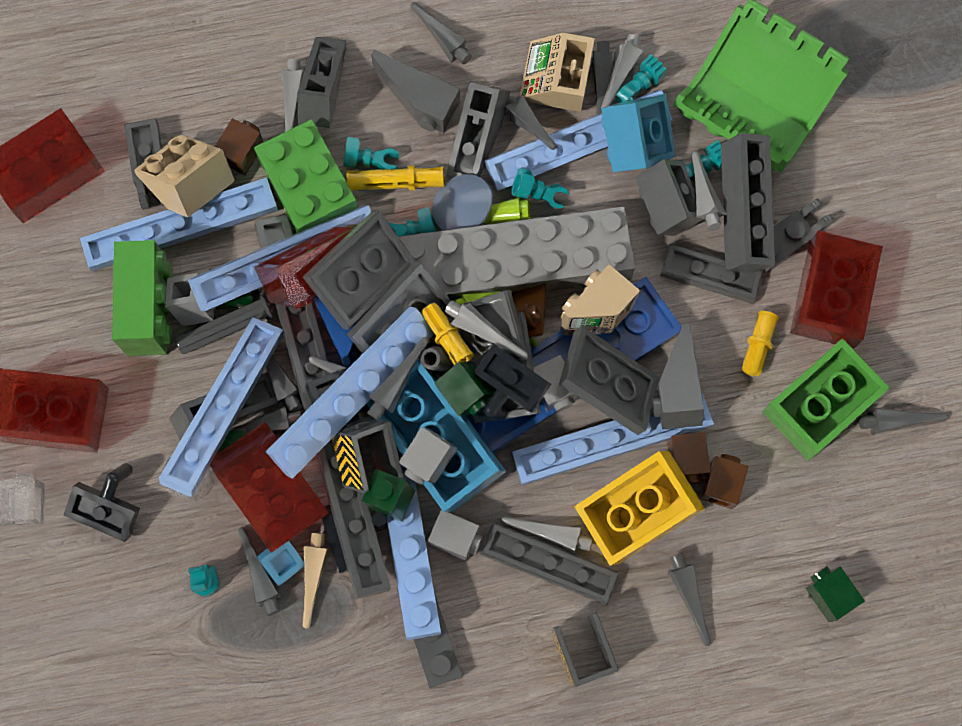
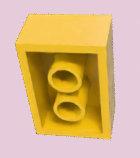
M658 451L574 506L610 566L626 561L706 510L669 451Z

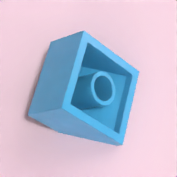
M666 93L620 102L601 108V122L606 132L607 156L612 166V172L644 169L657 164L663 159L676 157Z

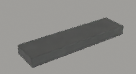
M494 522L480 553L481 556L606 606L610 601L620 574L617 571Z

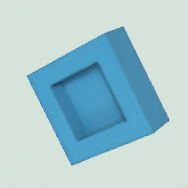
M284 536L256 557L278 586L304 567V561Z

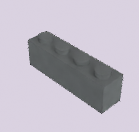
M740 133L721 143L723 208L727 215H724L726 271L755 273L775 266L770 136Z

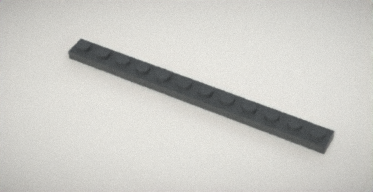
M287 215L255 221L254 227L260 249L292 236ZM301 269L271 282L270 286L303 408L306 411L312 405L305 389L306 383L331 373L309 362L311 356H316L326 361L327 357ZM329 441L316 456L355 599L387 592L391 589L369 507L361 501L364 493L347 489L343 486L335 450Z

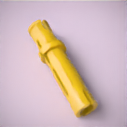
M414 165L408 166V169L347 171L346 175L347 184L351 191L408 188L409 191H416V188L444 187V167L415 168Z

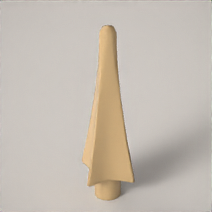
M312 533L310 547L303 546L305 596L302 625L305 629H308L311 625L319 583L330 550L324 548V534Z

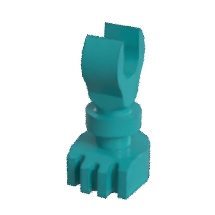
M650 54L641 63V72L636 73L633 76L634 80L624 85L616 94L618 97L615 100L619 103L634 100L642 89L647 90L651 83L657 85L667 76V68L663 67V63Z
M347 137L344 167L356 168L357 162L363 163L364 167H369V164L380 170L397 169L398 166L389 165L384 162L386 158L399 159L400 154L396 150L387 148L372 152V148L367 147L365 150H360L359 139Z
M716 140L706 147V156L700 155L706 173L712 171L711 167L716 171L722 169L721 144L719 140ZM693 162L685 165L691 182L695 179Z
M523 167L518 169L511 191L513 196L527 199L529 195L536 200L542 198L557 209L564 208L565 206L561 202L553 200L554 194L557 192L570 194L561 184L544 185L543 181H535L532 171Z
M430 207L418 210L419 221L414 222L413 219L406 221L407 224L388 223L398 237L437 232Z
M206 564L204 566L188 568L192 592L203 597H209L218 591L220 579L216 566H211L209 569V565Z

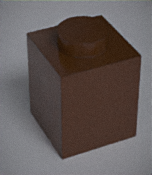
M232 118L215 147L223 150L231 169L246 176L257 158L254 147L264 142L260 129L256 125L246 120L241 123Z
M705 432L672 435L667 441L668 451L689 484L702 483V478H706L711 473Z
M721 454V457L715 456L710 462L711 473L705 479L700 500L728 509L735 508L739 503L749 466L741 464V459L732 455Z

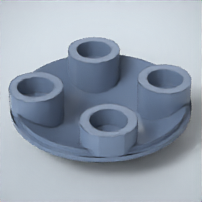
M465 174L450 179L444 184V187L439 189L434 198L432 212L436 224L443 231L485 225L484 220L487 218L492 207V189L482 178L476 175Z

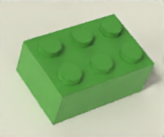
M312 119L254 147L258 161L296 233L358 208L355 197Z
M155 240L114 242L112 340L127 356L167 355V344H172V327L170 324L167 325V313L169 311L165 307L167 278L173 277L172 262L166 259L165 251H161Z
M841 339L769 403L762 413L809 461L890 387Z

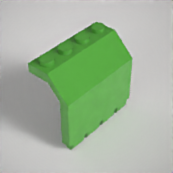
M748 0L745 6L739 4L736 7L703 66L689 86L678 95L673 105L680 109L679 111L683 116L691 120L697 119L706 125V129L710 133L719 137L724 136L728 140L740 133L770 136L771 170H777L782 173L849 73L844 67L850 58L831 46L825 55H822L819 52L825 44L823 41L805 30H802L797 38L793 37L792 34L796 30L797 25L776 12L770 21L765 20L770 9L756 0Z

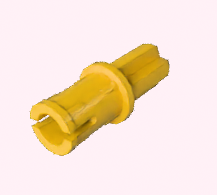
M431 303L425 307L421 314L436 335V344H441L454 366L460 361H470L474 354L458 333L459 328L451 325L436 303Z
M763 310L758 312L752 336L747 338L749 346L742 365V371L747 375L757 377L761 374L767 352L773 347L771 339L779 316L772 312Z

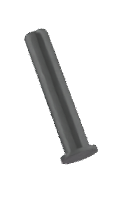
M262 294L257 301L176 336L175 342L179 351L182 354H187L247 327L252 317L259 320L269 317L271 320L273 315Z

